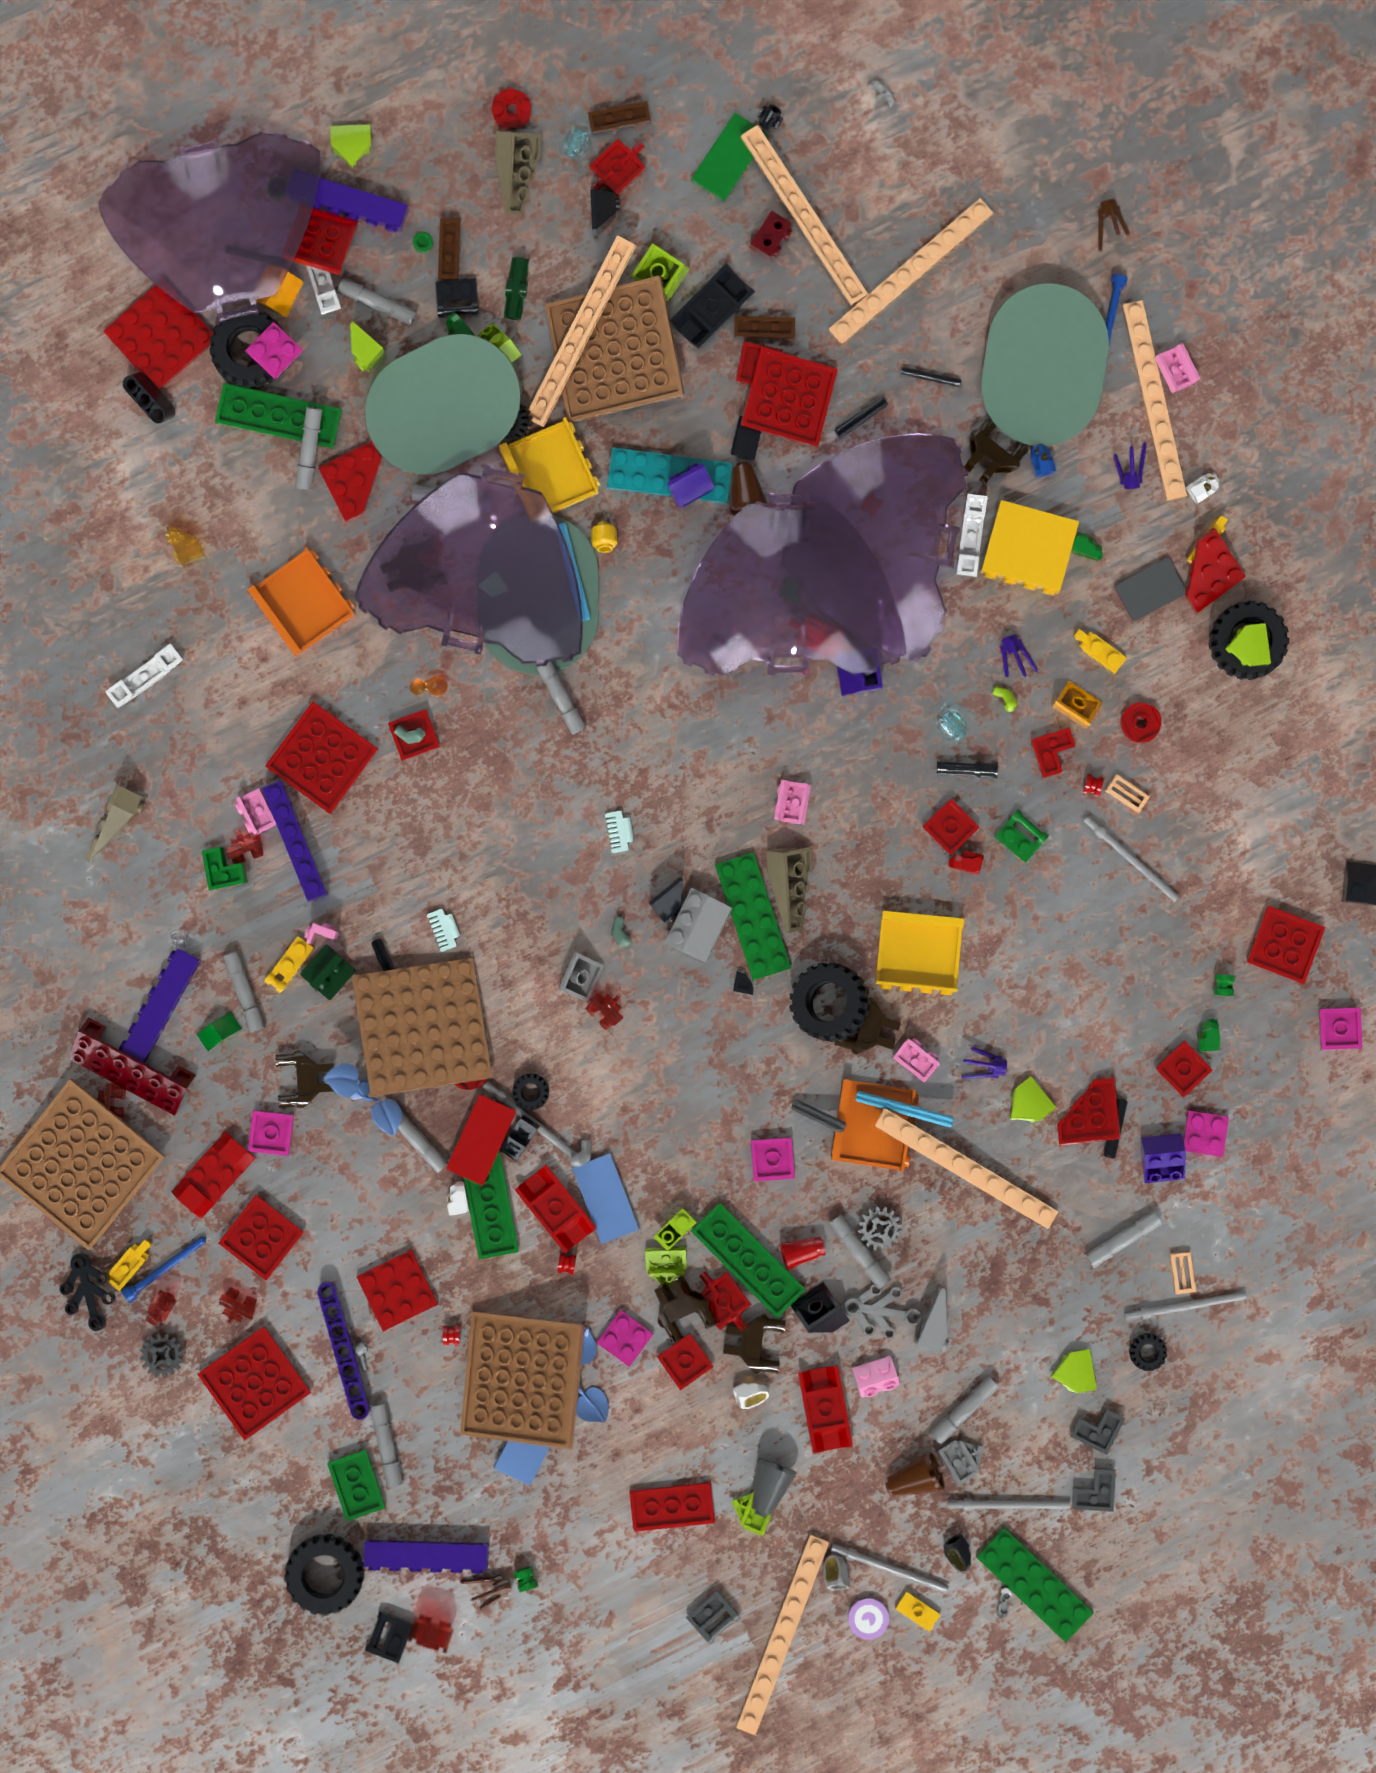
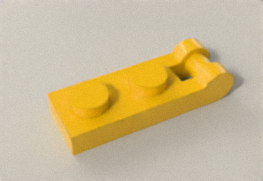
M297 936L264 982L267 985L271 984L274 986L276 991L281 994L312 953L314 947ZM278 973L285 977L282 981L276 978Z

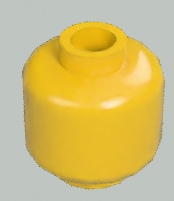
M600 521L591 528V544L598 552L607 553L617 546V529L614 525L609 524L607 521Z

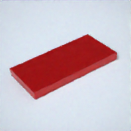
M479 1094L446 1170L483 1186L517 1111Z
M711 1482L629 1490L634 1532L715 1523Z

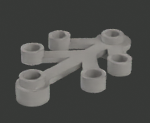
M872 1284L870 1289L861 1296H849L842 1304L844 1313L851 1317L855 1316L866 1336L874 1335L875 1327L868 1323L862 1312L872 1315L882 1329L883 1336L888 1340L893 1339L896 1333L893 1328L889 1327L882 1316L904 1319L910 1325L919 1324L922 1318L921 1313L917 1309L901 1311L884 1308L894 1299L902 1297V1290L899 1287H893L889 1294L873 1305H866L864 1303L871 1297L882 1293V1287L878 1293H873L872 1288L875 1284ZM898 1289L900 1295L894 1297L892 1295L893 1290ZM854 1302L856 1309L850 1310L849 1304ZM911 1313L917 1315V1318L913 1321L909 1319ZM867 1326L873 1328L872 1333H866L865 1329ZM887 1330L893 1331L891 1337L885 1335Z

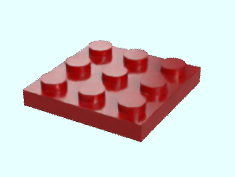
M300 204L285 243L282 258L340 275L355 235L358 221Z
M1267 906L1246 963L1304 985L1326 927Z
M256 1194L218 1244L267 1281L304 1234V1231Z
M412 1249L356 1276L383 1332L438 1305Z

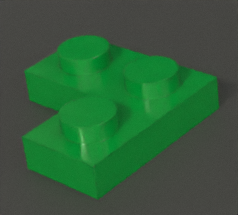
M223 847L202 851L209 891L248 883L245 863L227 866Z

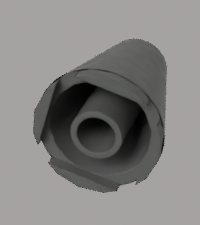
M759 1458L752 1509H755L754 1514L765 1518L767 1514L772 1515L795 1479L797 1472Z

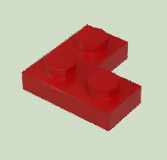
M1070 727L1030 740L1043 779L1063 772L1057 755L1058 752L1076 747Z

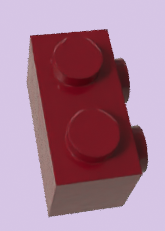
M771 211L750 243V249L769 261L773 256L776 258L782 250L781 243L783 240L787 241L793 232L791 230L792 223Z

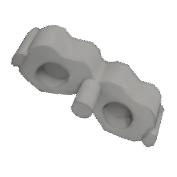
M873 80L868 85V87L879 92L876 96L877 100L883 96L889 104V108L895 103L891 93L881 83Z
M1006 1586L1000 1589V1602L997 1605L998 1610L996 1614L1000 1619L1008 1615L1009 1608L1006 1602L1012 1598V1593Z

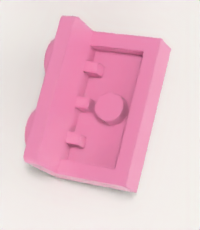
M1183 343L1154 357L1172 393L1189 387L1200 380L1198 371L1194 367Z
M782 779L777 790L778 801L774 807L775 820L804 825L811 785Z
M260 788L236 798L238 803L235 806L240 815L244 814L247 820L244 824L249 833L253 832L254 835H258L276 826L272 812Z
M313 923L312 927L308 926L305 933L306 943L314 945L318 934L337 941L340 933L336 932V927L323 923L320 926Z
M908 1038L892 1058L925 1083L940 1065L937 1061L939 1057L931 1051L926 1053L921 1049L923 1045L915 1038L912 1040Z
M891 1355L852 1368L861 1397H872L878 1392L890 1391L900 1385Z

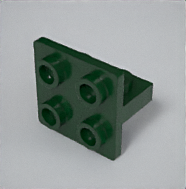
M325 945L303 969L300 975L315 990H318L328 1000H332L354 975L356 969L330 946Z

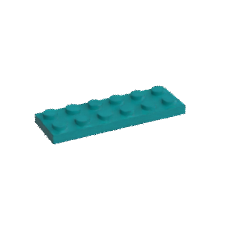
M612 448L607 489L671 497L667 490L669 478L677 473H680V475L687 472V468L694 463L698 465L703 463L715 488L714 491L698 500L727 504L732 463Z

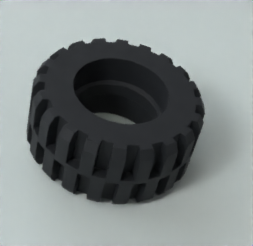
M242 308L237 313L234 310L229 313V317L221 318L219 326L215 325L213 329L214 334L210 337L209 341L211 343L209 348L211 360L220 375L227 382L248 389H252L255 386L257 388L264 387L263 384L274 382L273 378L259 364L250 367L237 364L231 356L230 347L233 340L243 332L256 331L262 334L273 322L279 327L280 325L268 313H262L258 309L252 308V311H249L247 308Z
M1242 601L1233 606L1231 605L1214 621L1213 628L1209 634V649L1212 650L1211 656L1213 660L1217 661V666L1220 670L1224 669L1227 675L1236 676L1240 680H1255L1256 678L1266 676L1282 663V659L1288 651L1289 638L1287 633L1289 631L1288 627L1283 624V617H1279L1276 614L1277 610L1273 607L1268 608L1267 604L1263 602ZM1243 622L1266 623L1271 664L1243 666L1233 653L1225 650L1227 645L1230 644L1231 633L1238 624Z
M823 962L818 963L816 967L810 966L807 968L808 972L805 974L801 973L798 976L800 979L798 983L794 982L792 986L794 992L793 994L790 993L789 997L792 1000V1005H789L790 1011L794 1014L792 1018L795 1023L799 1024V1028L803 1032L822 1041H843L848 1039L849 1035H855L858 1032V1027H863L866 1023L863 1021L865 1016L868 1017L870 1013L867 1009L868 1005H871V999L868 998L869 990L864 985V980L855 971L837 963L829 962V964ZM828 983L840 985L847 995L845 1011L839 1018L833 1021L821 1020L817 1017L813 1008L815 994L822 986Z
M333 1534L314 1535L312 1538H307L291 1553L285 1566L284 1582L287 1585V1593H290L292 1596L291 1600L294 1603L297 1602L300 1605V1609L308 1610L313 1615L322 1614V1616H327L331 1613L336 1614L344 1608L346 1609L355 1600L362 1588L364 1564L361 1562V1555L358 1551H355L350 1542L347 1543L340 1536L334 1537ZM322 1555L335 1558L341 1564L344 1573L341 1586L328 1594L314 1591L307 1584L305 1578L308 1563L315 1557Z

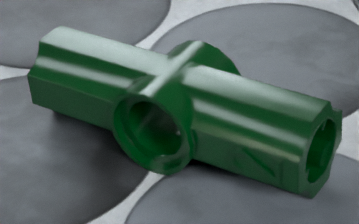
M512 257L509 279H507L505 291L504 318L521 320L523 302L526 299L528 287L529 259Z

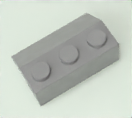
M691 888L665 943L707 963L732 907Z

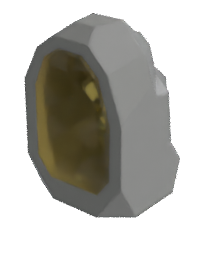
M839 1554L830 1555L825 1560L823 1566L826 1588L831 1590L849 1589L850 1579L848 1567L845 1565L844 1559Z

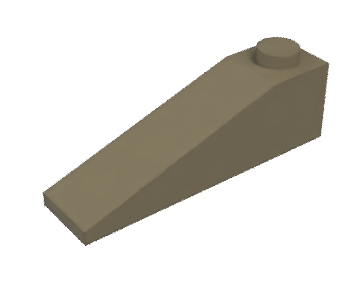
M496 131L495 155L504 214H523L529 195L528 186L530 180L534 179L535 176L533 170L536 161H539L541 157L542 134Z
M119 785L116 786L106 808L109 814L101 820L99 825L101 833L94 837L85 860L92 863L137 814H141L146 804L143 802L144 797Z
M812 846L784 847L766 851L767 872L785 932L791 933L802 930L806 911V904L804 903L805 892H809L810 886L807 885L808 874L812 873L813 868Z

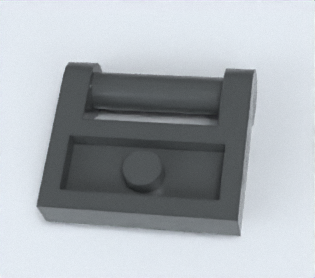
M718 1590L713 1592L686 1616V1619L709 1645L734 1621L737 1622L741 1618ZM726 1610L729 1615L708 1633L705 1628Z

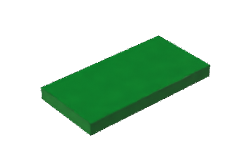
M734 113L692 176L691 181L725 202L754 158L742 141L741 135L754 128L755 125ZM761 130L767 138L769 134Z

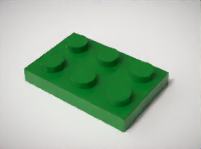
M367 1449L327 1462L346 1522L386 1508Z

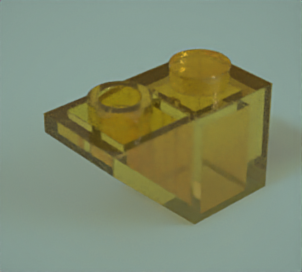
M172 526L166 527L168 533H165L169 545L173 544L175 549L172 554L176 564L180 563L182 567L206 559L199 540L195 536Z

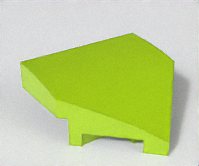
M370 124L330 126L331 148L334 154L343 158L351 168L357 164L356 162L364 154L370 153Z
M1266 623L1246 625L1238 629L1236 636L1227 645L1225 650L1233 653L1243 666L1271 664Z
M1031 1076L1017 1086L1011 1094L1012 1109L1010 1119L1026 1120L1034 1123L1044 1119L1056 1108Z
M686 1246L672 1247L669 1251L664 1247L645 1248V1263L648 1276L650 1278L653 1277L660 1284L667 1282L669 1288H671V1282L676 1277L684 1275L687 1269Z
M1090 1349L1068 1352L1067 1355H1063L1062 1361L1050 1377L1064 1385L1068 1391H1073L1074 1393L1097 1390Z
M754 1492L731 1501L741 1526L746 1530L764 1536L772 1515L767 1514L765 1518L754 1514L755 1509H752Z

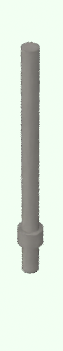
M1089 815L1084 819V822L1095 831L1094 834L1097 837L1103 838L1173 902L1180 897L1110 835L1105 826H1100Z
M489 1081L483 1086L485 1090L495 1097L498 1103H503L505 1106L516 1110V1115L520 1118L522 1115H525L540 1125L537 1131L571 1158V1156L578 1154L508 1098V1094L503 1090H498Z
M1243 1291L1153 1308L1148 1306L1142 1307L1140 1310L1125 1312V1320L1139 1318L1145 1320L1155 1315L1245 1300L1246 1293Z
M963 1498V1500H947V1509H963V1511H972V1509H1070V1501H1004Z
M833 1544L831 1547V1552L845 1556V1559L852 1562L856 1560L943 1593L948 1591V1585L858 1553L856 1549L850 1547L847 1549Z

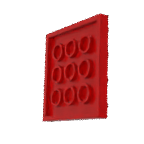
M164 278L103 331L139 372L146 374L159 390L210 347V337L213 336L212 331Z
M760 347L740 426L817 448L838 369Z
M312 701L265 767L331 815L379 749Z
M265 1326L197 1374L244 1441L312 1393Z

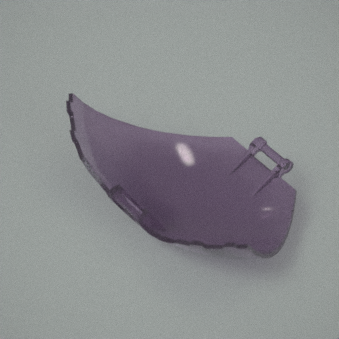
M259 132L237 144L220 145L219 138H215L211 142L199 145L179 147L180 155L165 161L140 160L130 168L127 167L123 170L119 178L105 189L98 202L100 214L111 236L129 259L163 291L194 313L216 309L219 323L226 322V319L252 313L253 315L259 314L256 299L277 293L294 260L310 219L318 189L321 160L320 150L314 148L308 142L303 140L299 142L277 132L275 134ZM247 299L250 301V306L225 312L222 308V305Z
M921 433L889 436L859 444L840 452L805 474L794 485L791 504H780L779 506L781 511L777 537L774 538L773 543L784 546L782 566L789 576L831 618L865 641L894 655L918 662L921 657L928 655L931 650L929 644L935 634H941L945 626L941 622L947 609L944 606L936 577L939 566L954 568L955 562L953 557L956 538L960 532V527L946 524L947 507L959 496L963 489H966L965 476H969L960 458V454L963 453L961 446L955 443L952 437ZM788 512H790L791 519L788 531V538H784L788 519ZM941 531L949 533L945 559L937 557Z
M484 464L482 476L460 472L435 488L413 506L386 535L367 564L354 599L358 602V608L363 613L369 612L378 620V625L385 630L389 627L401 635L404 632L429 627L443 632L441 646L447 647V645L475 651L474 654L481 655L483 643L499 644L519 660L521 664L536 663V667L547 666L549 661L562 659V662L571 661L575 655L581 654L583 620L581 599L573 562L559 524L542 492L522 487L524 474L522 473L517 475L490 468V465ZM488 476L515 482V487L488 481ZM450 631L478 637L477 643L449 637Z
M770 492L769 503L747 504L734 516L711 544L693 576L683 603L677 636V656L683 659V663L690 667L694 664L704 668L705 673L715 676V673L729 676V673L750 660L767 661L769 676L783 673L810 675V660L820 659L828 660L850 672L851 675L864 671L868 675L876 672L878 666L888 662L892 666L900 662V657L906 654L901 617L889 583L879 563L866 542L842 513L831 503H811L810 492H804V494H776V492ZM776 502H803V505H776ZM775 657H802V665H775Z

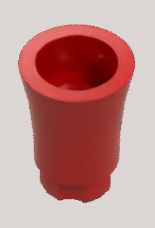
M821 1237L780 1243L781 1255L787 1271L801 1264L816 1260L818 1257L826 1254Z

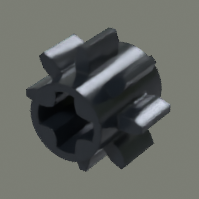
M770 104L768 107L764 105L757 114L761 118L759 124L767 130L776 129L783 121V118L780 117L781 110L775 105Z

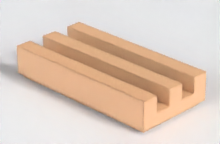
M1118 774L1114 776L1105 790L1137 813L1142 810L1150 798L1148 794ZM1116 781H1120L1128 788L1142 796L1144 799L1141 801L1133 794H1131L1130 792L1116 784ZM1112 787L1116 788L1124 795L1138 803L1139 806H1135L1134 804L1123 798L1121 795L1113 791Z
M1191 1251L1170 1253L1175 1294L1196 1292ZM1183 1256H1186L1191 1286V1288L1188 1289L1186 1284ZM1175 1257L1179 1259L1183 1289H1179Z

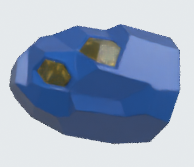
M1041 444L1034 445L1030 456L1035 477L1040 478L1056 473L1055 463L1050 450Z

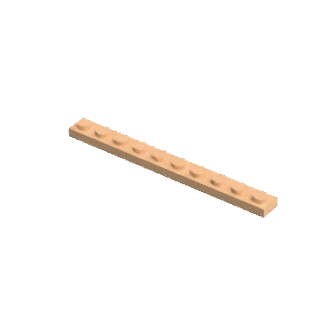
M757 125L741 135L742 141L849 305L852 306L866 297L868 293L760 127Z
M981 198L978 199L833 324L828 331L841 345L844 344L993 215L991 209Z
M618 235L528 409L531 412L528 416H532L533 419L531 421L542 427L545 426L637 246Z
M1143 300L1123 304L1122 308L1166 501L1187 497L1158 365L1154 358L1155 352Z
M886 1108L882 1110L874 1124L878 1129L1046 1229H1049L1059 1212Z
M811 1534L809 1535L736 1728L753 1735L757 1733L829 1541Z

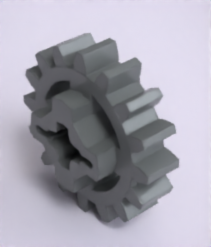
M158 1333L157 1339L152 1335L150 1336L151 1342L144 1341L146 1348L140 1349L144 1353L140 1360H145L142 1367H149L148 1374L154 1371L155 1377L162 1373L163 1378L167 1377V1372L173 1375L175 1374L174 1368L178 1370L181 1368L178 1362H184L180 1355L184 1354L185 1351L179 1350L182 1343H175L177 1337L169 1339V1333L165 1337ZM157 1342H167L162 1347L155 1345ZM173 1348L175 1350V1358L172 1357L171 1350ZM166 1350V1359L163 1358L160 1361H158L160 1356L158 1352ZM149 1351L153 1355L152 1362L149 1359ZM160 1364H166L167 1366H170L166 1369L158 1368Z

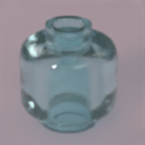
M577 127L575 130L570 129L562 142V147L566 150L565 154L573 159H576L577 156L584 157L591 145L590 134Z
M949 710L938 719L937 729L948 741L954 739L959 741L966 735L964 730L967 728V722L957 711L951 713Z

